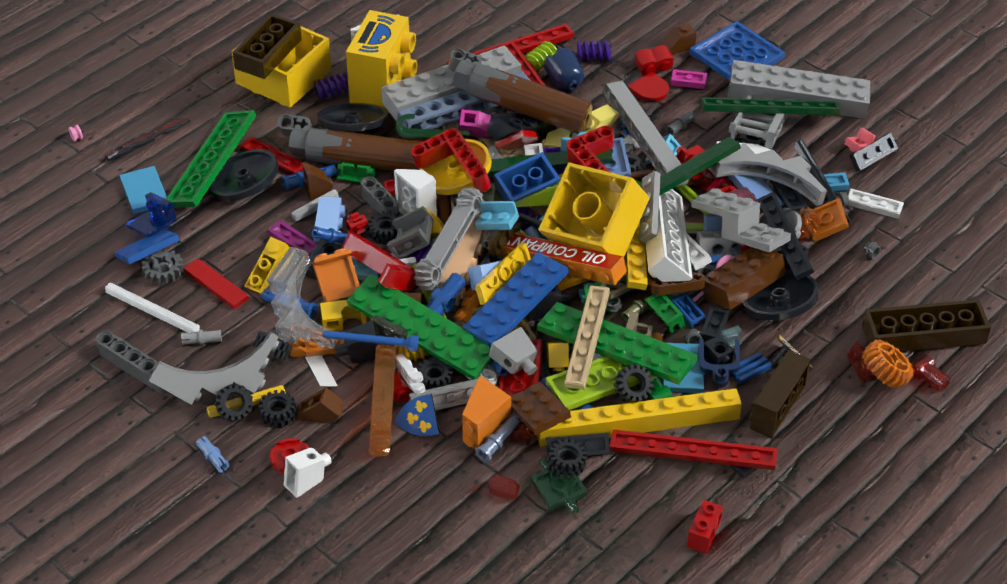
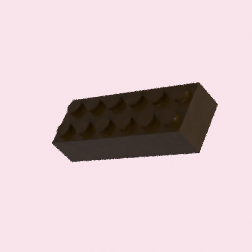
M979 299L865 309L862 328L868 345L874 340L880 339L887 341L890 345L893 344L900 352L986 344L991 329Z

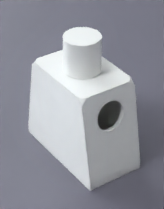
M308 448L287 456L285 459L284 486L296 498L301 496L323 480L324 467L331 464L330 456L327 453L320 455L314 448Z

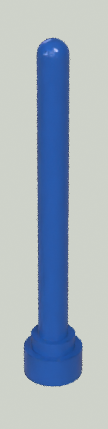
M327 330L322 333V336L327 339L406 347L405 349L413 352L418 350L419 336L414 335L404 339Z

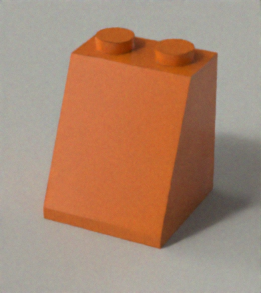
M482 376L478 378L462 414L463 441L467 446L474 449L482 446L486 441V437L494 434L511 415V396Z

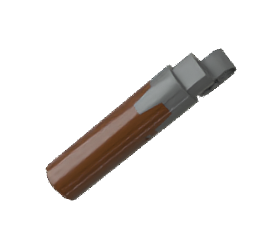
M461 49L451 50L448 67L451 71L455 72L453 86L467 90L469 95L577 134L584 132L592 113L591 102L481 64V57Z
M286 114L278 119L281 133L284 136L290 137L289 149L291 154L304 156L308 162L332 165L345 162L354 164L356 168L358 165L371 166L374 170L394 172L396 169L420 170L415 164L411 149L424 141L313 128L310 119L304 116Z

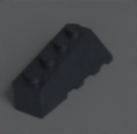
M521 113L491 114L487 134L497 142L521 130L536 132L538 140L546 139L548 132L555 130L556 126Z

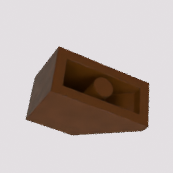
M689 23L676 26L664 37L658 46H667L671 55L690 50L696 43V31Z
M306 162L302 163L305 191L310 201L331 191V188H333L332 180L330 177H327L323 170Z
M325 387L301 401L295 417L299 420L328 423L341 415L344 400Z

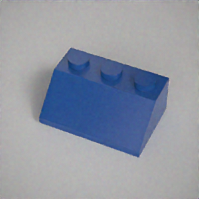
M543 152L494 174V186L502 199L514 202L561 180Z

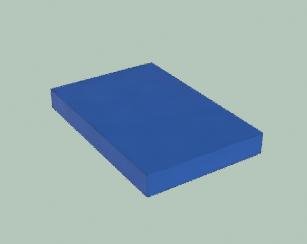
M162 229L114 253L116 258L132 264L178 242L179 237L173 232Z

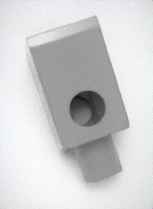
M521 327L492 343L489 356L511 374H515L523 369L528 375H532L537 370V366L533 363L537 349Z

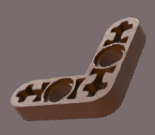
M646 260L647 286L654 295L694 291L705 287V276L701 273H692L690 281L662 282L657 277L654 278L649 274L648 262Z

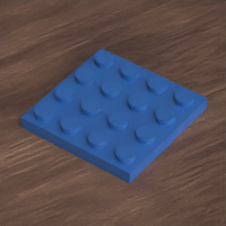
M738 21L690 48L691 55L728 80H730L733 60L772 66L785 58L784 51Z

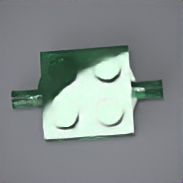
M541 458L539 464L543 470L532 475L531 482L549 511L562 506H568L572 514L578 513L580 509L575 501L587 497L588 492L579 477L574 475V478H570V475H567V478H563L564 475L562 474L558 477L556 476L557 472L552 473L551 468L549 469L547 458Z

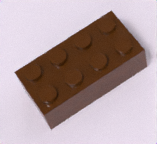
M750 247L705 276L704 298L728 310L733 309L786 274L783 255L775 251L766 252Z

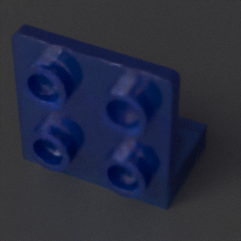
M150 192L145 195L146 207L149 211L126 223V226L145 237L154 236L158 231L168 228L171 224L177 222L173 204L171 201Z

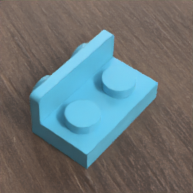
M482 201L480 203L482 214L475 225L477 230H511L519 218L515 202Z

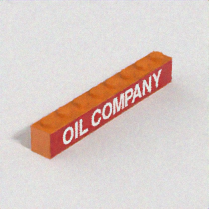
M514 234L499 253L503 260L520 243H526L531 258L537 252H540L568 267L569 273L567 275L616 285L627 272L623 256L520 234Z

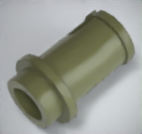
M641 300L633 301L632 305L621 313L622 319L628 322L631 312L643 314L645 304Z

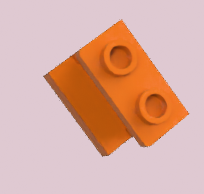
M338 249L334 251V254L327 255V253L319 254L313 260V268L324 303L347 300L360 286L351 258V249Z

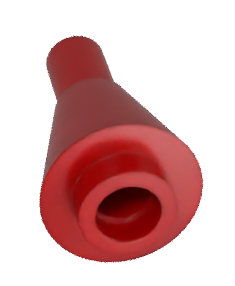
M394 372L392 374L394 380L393 399L397 402H406L410 399L409 394L412 393V390L401 379L400 373Z

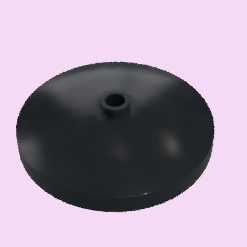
M338 104L320 110L317 114V120L321 127L329 130L359 132L378 128L386 124L388 112L385 108L373 104Z
M255 149L239 153L226 161L209 189L215 198L222 201H236L250 197L272 182L278 172V162L274 154L267 150Z
M786 271L784 276L742 302V306L747 314L761 320L777 321L793 318L805 313L816 304L819 298L818 284L810 275L797 281L792 271Z

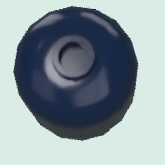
M570 48L557 49V53L547 56L543 67L557 89L564 92L575 90L583 82V69Z

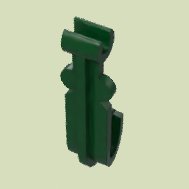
M404 114L396 122V131L402 138L428 140L446 131L405 128L402 122L405 119H414V114ZM467 130L459 131L462 135H470Z

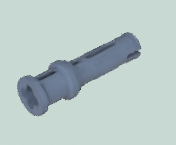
M514 412L494 434L486 437V441L482 446H478L475 449L477 456L481 460L489 462L496 450L502 448L503 441L522 422Z

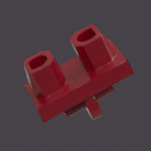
M727 176L717 177L716 179L705 177L701 181L702 191L707 193L711 189L733 186L734 183L726 179Z

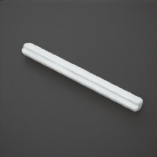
M108 283L105 287L106 293L188 333L199 332L200 330L198 324L113 283Z

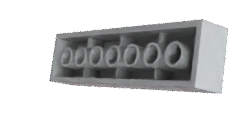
M506 46L478 54L482 59L481 64L510 74L521 72V64ZM449 64L381 87L382 104L396 122L398 120V111L464 90L453 86L455 72L449 69Z
M733 60L728 98L746 99L750 95L751 99L837 102L841 108L840 115L865 119L870 105V80Z

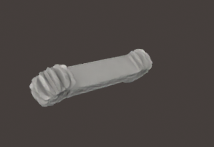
M465 188L458 193L457 205L426 258L421 259L416 264L417 269L414 270V279H416L415 284L419 286V289L425 291L435 290L441 285L442 273L473 219H478L479 215L482 214L480 203L484 200L482 199L483 194L478 189Z

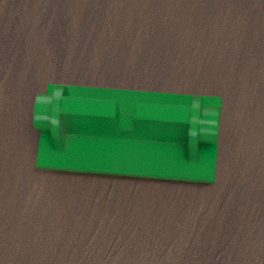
M342 162V164H338L339 174L337 180L361 183V180L365 177H375L376 171L371 166L358 165L355 168L354 164Z

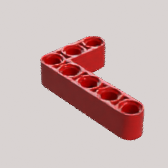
M602 126L570 139L566 144L567 160L573 164L610 172L595 155L614 147V129L610 126Z
M456 128L448 129L411 149L415 164L420 169L427 168L452 155L475 189L484 192L491 187L486 169Z
M348 232L341 249H351L352 257L381 274L378 280L380 284L390 289L414 290L416 286L414 268L354 232Z

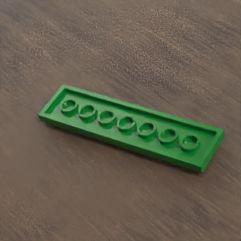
M254 110L224 113L164 201L166 208L197 207L257 115Z
M372 274L347 299V305L402 338L407 339L411 335L419 336V348L472 380L477 379L493 360L489 356L490 346L403 292L383 286L378 282L379 278Z
M556 302L537 324V331L574 345L583 312ZM604 319L594 352L628 366L640 365V368L644 366L646 368L645 372L649 371L651 375L677 385L681 383L697 362V354Z

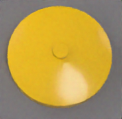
M465 139L488 174L492 162L487 147L476 140ZM452 155L427 168L420 169L435 178L436 194L452 195L460 193L462 189L473 188V185Z

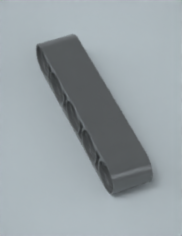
M104 331L96 336L99 354L103 358L158 393H168V391L149 381V377L158 363L156 360L111 332Z

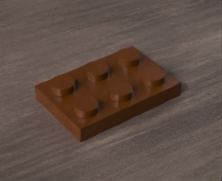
M541 382L511 396V410L535 435L571 418L570 410Z

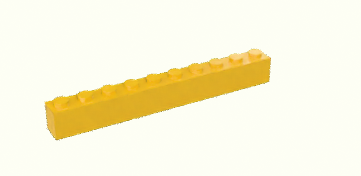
M735 388L570 411L571 418L547 429L537 436L540 447L546 446V437L608 432V437H612L613 429L645 433L739 420L742 403Z

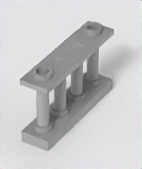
M739 112L734 122L730 123V138L734 139L737 133L760 137L766 141L765 147L772 149L786 121L787 114Z

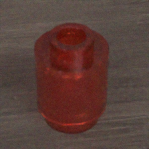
M496 474L489 479L487 488L492 495L506 500H515L520 491V484L516 483V480Z

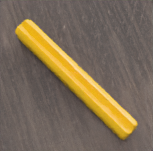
M283 385L252 393L253 406L259 404L262 396H267V392L274 394V390H277L278 393L281 390L285 392ZM240 397L226 401V405L230 410H238L242 405V400ZM215 404L207 407L209 418L220 416Z

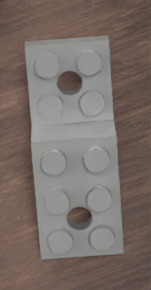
M711 189L709 192L692 200V208L722 216V238L766 252H771L791 240V233L759 223L760 203L753 201L751 198H741L734 193L721 192L720 189Z

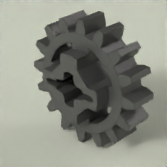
M165 249L164 252L159 250L156 254L153 253L151 257L147 256L145 261H142L143 275H145L146 280L150 279L151 283L158 281V284H161L162 281H165L168 284V280L175 281V276L180 277V272L184 271L183 259L180 257V254L175 255L174 250L170 253L168 249Z

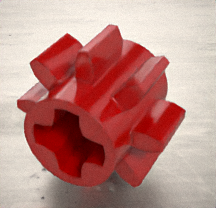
M358 212L347 215L348 220L345 221L348 232H354L358 235L366 232L364 228L368 227V222L364 214L359 215Z

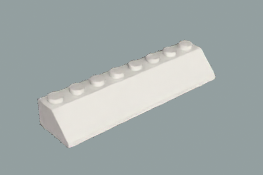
M673 189L659 196L658 233L656 237L646 242L648 272L652 277H657L662 282L690 281L692 279L682 196Z

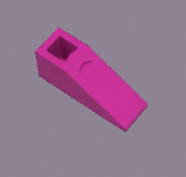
M462 109L460 131L467 130L470 135L465 136L492 138L487 134L491 115L480 111Z

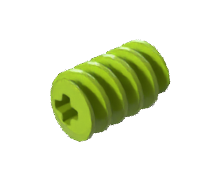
M543 42L524 57L537 73L544 69L543 64L547 56L557 53V48L550 42Z

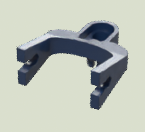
M699 340L698 356L700 371L712 374V382L716 387H725L728 384L729 374L736 373L740 369L739 340H735V362L725 365L706 362L704 360V342Z

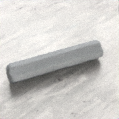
M333 189L320 197L339 198V194ZM319 197L294 210L291 213L292 219L299 221L317 211Z

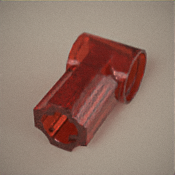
M924 355L912 363L913 377L915 379H924L940 392L944 391L950 384L951 378L936 367L935 361L929 355Z

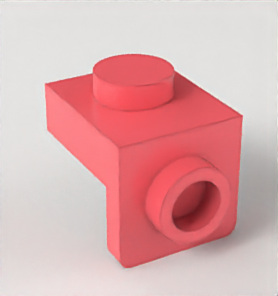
M860 128L857 136L846 138L844 144L850 147V151L856 152L872 143L875 135L864 128Z

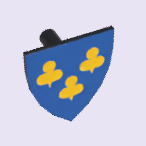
M432 394L413 398L399 411L394 421L403 430L414 435L432 436L440 434L437 421L438 413L435 410Z

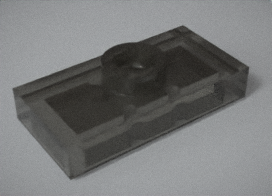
M378 315L371 319L376 332L382 336L407 339L408 333L406 329Z

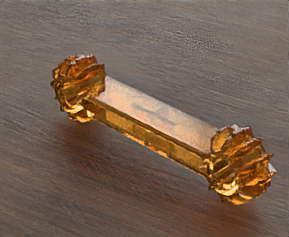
M378 344L375 352L369 453L376 457L388 456L390 451L396 357L394 345Z

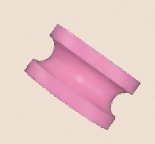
M75 125L74 128L69 127V133L74 142L77 139H83L78 125Z

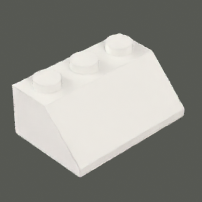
M396 169L394 177L397 212L405 215L424 206L437 215L435 178L424 170Z

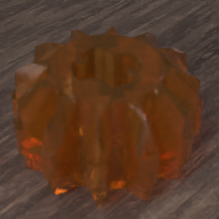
M808 207L806 209L801 208L797 212L802 219L800 239H809L810 235H815V232L820 230L819 226L822 224L819 214Z

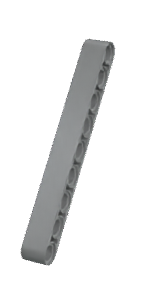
M616 81L604 84L603 90L606 99L613 109L620 113V119L653 167L660 173V177L680 166V161L624 82ZM688 180L684 181L683 183L679 184L678 186H682V185L688 184Z

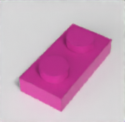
M673 69L671 85L705 89L707 73Z

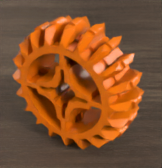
M879 339L874 340L865 348L862 356L864 364L883 384L886 383L889 387L901 388L911 380L914 372L912 364L908 362L909 359L904 356V353H901L893 344L890 345L887 341Z

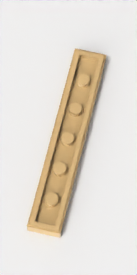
M590 286L564 382L566 388L585 390L610 294V289L607 287Z

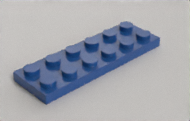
M537 252L463 326V329L491 347L493 342L509 334L569 273L568 267Z

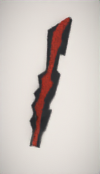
M170 118L152 132L142 133L138 138H131L130 141H126L121 146L116 147L114 151L105 155V159L109 162L117 157L124 156L134 149L154 141L158 135L164 132L167 134L189 122V119Z

